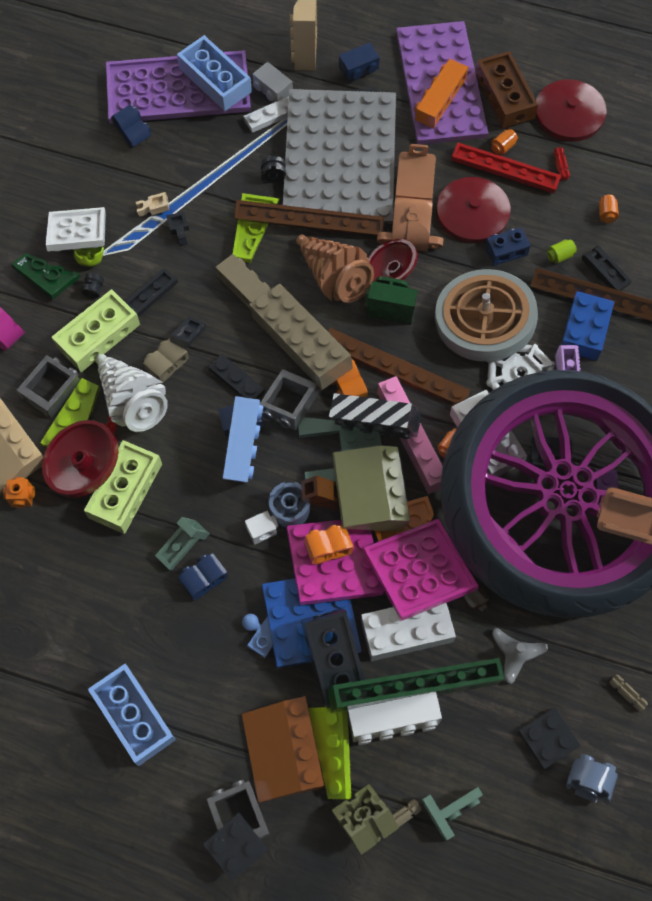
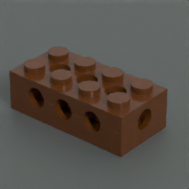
M507 51L477 60L476 78L502 129L535 119L538 103L511 52Z

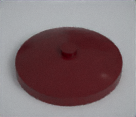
M565 79L555 81L543 88L536 100L538 109L535 117L539 126L550 136L563 141L576 142L592 137L601 129L606 117V104L601 94L589 84L578 80Z
M465 177L451 182L442 190L438 198L436 214L441 227L453 238L466 243H483L491 235L501 234L507 226L510 217V202L505 192L495 183L484 178Z
M93 420L78 421L65 427L52 439L43 457L42 473L47 485L59 495L70 498L82 497L97 490L111 476L118 460L119 448L115 435L105 425Z

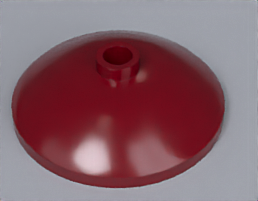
M395 239L377 247L369 256V263L374 269L373 281L375 282V279L379 276L405 280L417 263L418 254L414 245L405 239Z

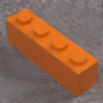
M449 59L446 65L443 64L438 77L435 76L433 78L430 89L425 90L422 101L417 102L414 108V112H416L415 120L434 129L467 79L469 67L452 59Z

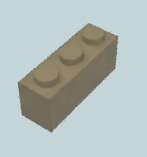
M234 254L216 266L217 277L249 309L250 303L271 290L267 283H262L258 275L253 270L250 271L246 267L245 262Z

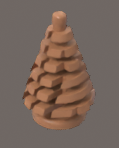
M305 235L297 237L296 242L300 246L305 261L308 263L309 268L312 269L313 276L326 297L332 301L333 292V298L336 301L341 300L351 303L365 295L366 289L370 288L373 281L374 269L369 263L367 254L360 247L356 246L355 249V246L352 245L348 246L347 244L315 237H309L308 239Z

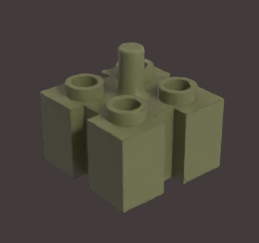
M370 784L355 793L356 798L350 803L345 800L332 810L341 827L361 855L375 846L381 840L380 836L386 838L399 828L390 810L380 800Z

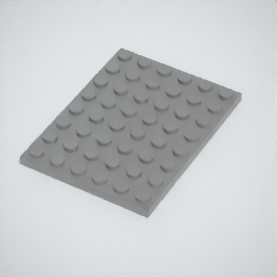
M289 89L283 205L384 217V224H393L396 93Z

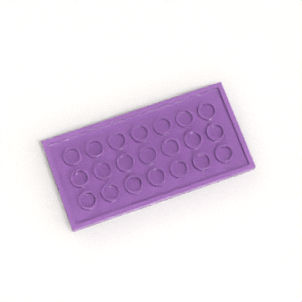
M465 22L397 28V39L417 144L487 138L488 129ZM452 59L469 67L467 79L433 129L415 120L416 112H414V108L418 101H422L425 90L430 89L433 78L435 76L438 77L441 66L443 64L446 65L448 60Z
M245 50L223 52L247 74ZM177 56L106 62L108 118L110 123H113L111 120L112 115L130 104L139 110L141 121L251 112L250 94L224 111L179 69Z

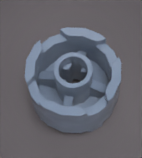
M280 483L270 493V513L276 519L278 525L287 528L290 525L303 524L307 520L310 513V503L302 501V489L299 483Z
M581 754L580 758L575 759L566 787L567 789L574 788L576 790L575 795L595 803H597V799H603V802L608 804L611 801L618 778L615 772L616 767L610 763L601 764L595 762L593 757Z

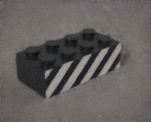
M336 393L333 395L329 417L335 421V424L340 425L343 430L353 431V428L360 429V432L368 434L376 431L383 436L397 434L398 437L403 439L418 436L422 413L411 403Z

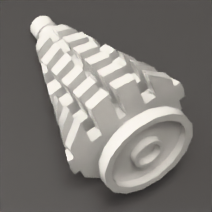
M99 354L95 360L99 367L98 372L102 382L109 417H111L112 422L122 427L127 426L135 432L151 429L158 424L168 408L167 399L164 396L166 394L165 386L158 384L163 382L132 366L128 367L122 361Z

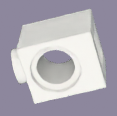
M268 511L245 520L246 528L254 545L277 535L276 528L279 527L273 516L270 517Z

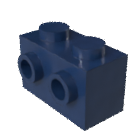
M371 43L339 55V68L348 82L379 69L380 57Z
M518 228L510 229L499 235H491L487 238L485 249L493 266L528 256L531 245L523 229Z

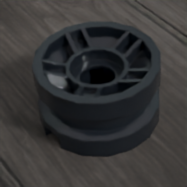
M270 156L261 161V178L263 181L279 183L284 180V176H286V163L283 158Z

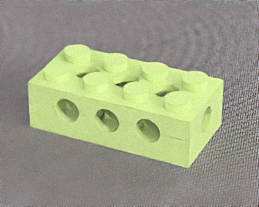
M111 289L54 334L52 340L56 348L80 372H83L96 361L95 359L99 354H105L136 329L140 323L137 314Z
M123 440L119 446L118 460L114 471L108 480L94 491L84 509L87 517L125 534L162 466L160 456Z

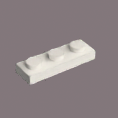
M289 96L245 115L244 121L253 133L287 118Z

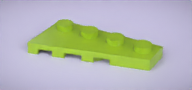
M242 193L241 199L243 201L278 204L279 198ZM238 220L233 254L244 262L251 263L268 224Z
M81 378L40 442L42 446L47 448L52 439L65 427L78 421L89 420L100 390L98 385Z
M326 707L308 708L328 799H351L348 711L331 713V709Z

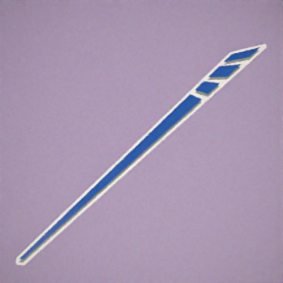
M288 117L278 122L169 202L168 211L151 215L106 248L103 256L127 251L163 224L167 220V215L177 213L287 125Z

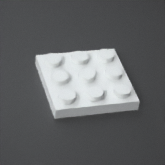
M105 208L49 212L46 237L47 251L77 250L80 248L104 246Z

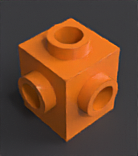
M15 477L14 480H7V486L3 489V497L11 507H32L35 488L28 479Z

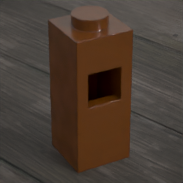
M317 475L301 481L302 501L334 511L340 510L336 482Z

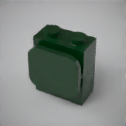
M384 276L377 277L375 282L372 281L371 287L366 289L364 309H367V317L412 325L418 290L408 288L409 285L404 280Z

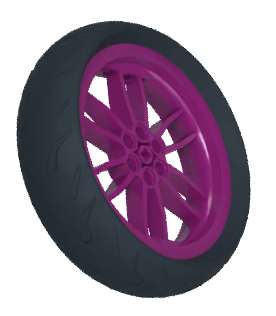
M551 370L525 375L503 384L486 395L468 412L455 431L446 452L441 477V503L448 533L456 550L465 564L486 587L518 607L538 614L561 618H583L609 613L629 605L652 588V544L633 540L630 546L617 559L603 566L595 535L585 515V512L597 517L599 509L597 503L606 493V490L596 489L593 481L610 472L626 457L637 467L642 481L644 496L652 498V406L632 390L603 376L574 370ZM554 415L560 441L559 460H555L545 441L539 421L540 416ZM563 415L587 420L596 424L606 434L604 438L589 450L578 466L571 463L569 434ZM530 420L536 446L547 472L522 459L497 452L495 449L511 430ZM607 440H611L622 451V455L612 464L593 473L587 465L597 450ZM490 459L517 468L535 480L534 483L513 482L487 474ZM556 468L563 469L565 475H559ZM577 474L584 477V483L578 481ZM485 482L509 491L537 495L539 502L518 514L502 529L490 516L486 502ZM541 482H548L550 489L543 488ZM567 489L569 492L566 495L563 493V490ZM582 494L589 497L590 503L583 501ZM547 501L554 503L555 510L548 508ZM567 508H572L574 510L575 517H572L567 513ZM539 511L544 517L543 521L535 533L522 546H518L516 541L507 534L509 533L508 530L519 520ZM554 517L560 520L562 548L569 573L552 571L537 566L523 552L541 536ZM576 523L586 542L594 570L578 572L572 546V524Z

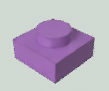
M611 470L595 480L596 489L607 490L610 487L618 489L617 470Z

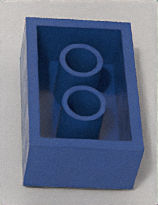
M577 291L571 305L561 345H577L580 357L597 361L603 349L614 301Z

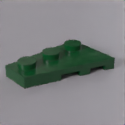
M27 253L12 263V268L52 300L80 279V274L73 271L71 273L59 265L55 267L47 264L45 260Z

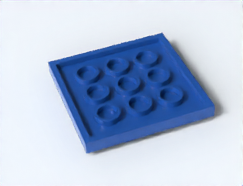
M295 579L262 584L277 669L312 663L300 620L340 608L347 611L357 652L361 654L362 651L350 599L300 605ZM328 632L325 635V642L332 639V632ZM338 653L333 654L331 659L338 658Z

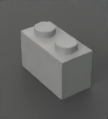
M269 62L253 73V86L257 91L265 94L270 101L277 102L288 97L289 89H293V82Z

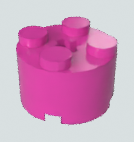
M0 307V347L6 351L25 332Z

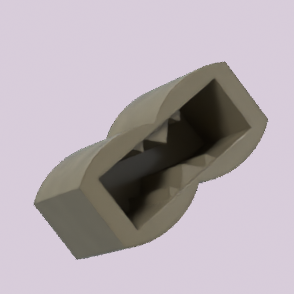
M168 339L159 344L157 351L149 353L145 357L143 364L148 373L158 380L165 382L189 359V356L183 347Z

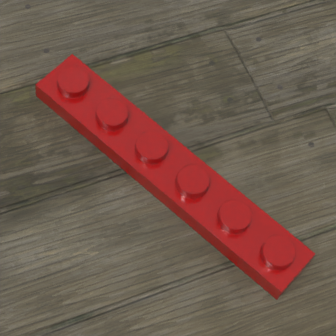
M459 142L451 161L554 194L561 178L559 174Z

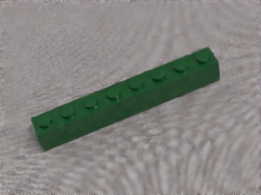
M495 658L337 684L327 690L331 713L431 692L441 695L493 686L505 680L500 659Z

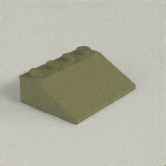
M373 446L334 452L332 454L342 529L400 532L410 522L398 447Z

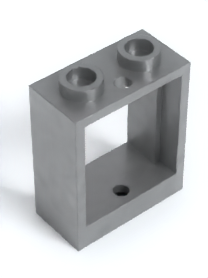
M46 355L20 385L17 392L21 399L52 419L68 400L80 379L76 370L71 367L68 369L56 357L52 359ZM52 367L66 376L68 380L48 402L31 390Z
M282 369L259 404L263 405L262 416L266 420L280 423L285 428L296 430L318 395L317 383ZM282 387L304 396L293 414L271 405Z
M240 780L231 785L232 789L225 792L223 789H219L210 794L211 798H208L207 802L218 830L223 827L215 803L247 791L260 825L259 828L254 830L260 839L270 835L249 781L245 783L244 780Z

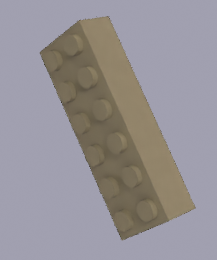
M278 284L249 304L253 319L312 381L317 383L321 390L353 369L351 355L281 284Z

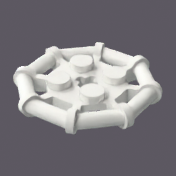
M526 345L519 352H529V355L520 356V354L515 353L505 361H487L488 380L486 384L494 390L500 387L498 384L500 382L505 384L519 378L517 370L520 372L525 371V376L543 370H554L556 364L538 348V345ZM533 355H535L543 364H539L533 358ZM496 366L502 368L501 376L496 377Z

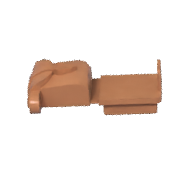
M410 144L409 152H401L399 155L392 232L378 233L377 242L379 244L395 239H405L410 241L417 251L428 252V248H443V238L430 236L436 157L433 154H427L428 145ZM420 148L423 151H415L413 149Z
M613 487L608 488L605 496H602L597 513L598 529L652 544V498Z

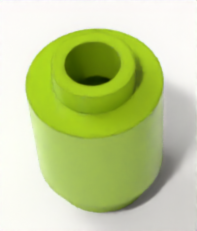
M563 240L548 248L547 257L551 262L558 264L573 257L577 252L576 245L572 240Z

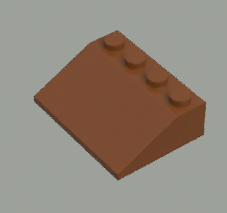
M305 696L282 701L242 714L258 803L324 788Z

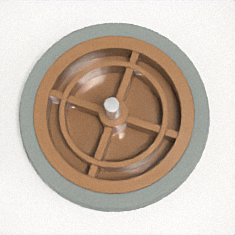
M493 269L475 270L453 279L440 293L435 309L437 331L444 344L456 354L475 361L501 360L519 352L532 338L538 320L537 303L531 289L516 276Z

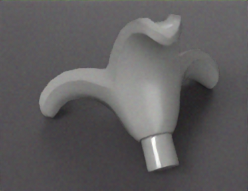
M495 628L492 632L496 644L505 655L504 678L505 682L510 684L514 683L526 661L536 658L548 650L546 643L519 642L498 628Z

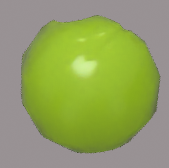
M104 247L74 250V258L81 266H97L102 260Z

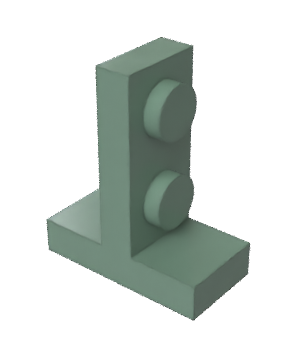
M181 517L177 522L180 526L179 529L155 555L169 570H173L199 539L205 540L210 534L196 520Z
M479 787L442 810H439L431 795L422 799L421 802L444 841H447L455 835L445 819L448 818L449 821L457 818L461 815L459 810L465 806L468 809L473 808L480 803L478 798L483 794Z

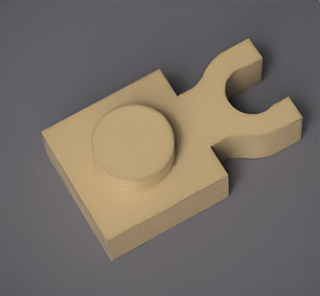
M166 192L149 196L147 201L141 200L136 202L139 217L146 215L148 212L154 215L169 210Z

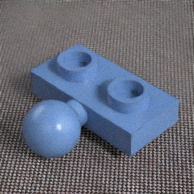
M247 614L242 620L243 627L248 631H256L247 647L265 658L273 647L268 618L261 625L256 615Z

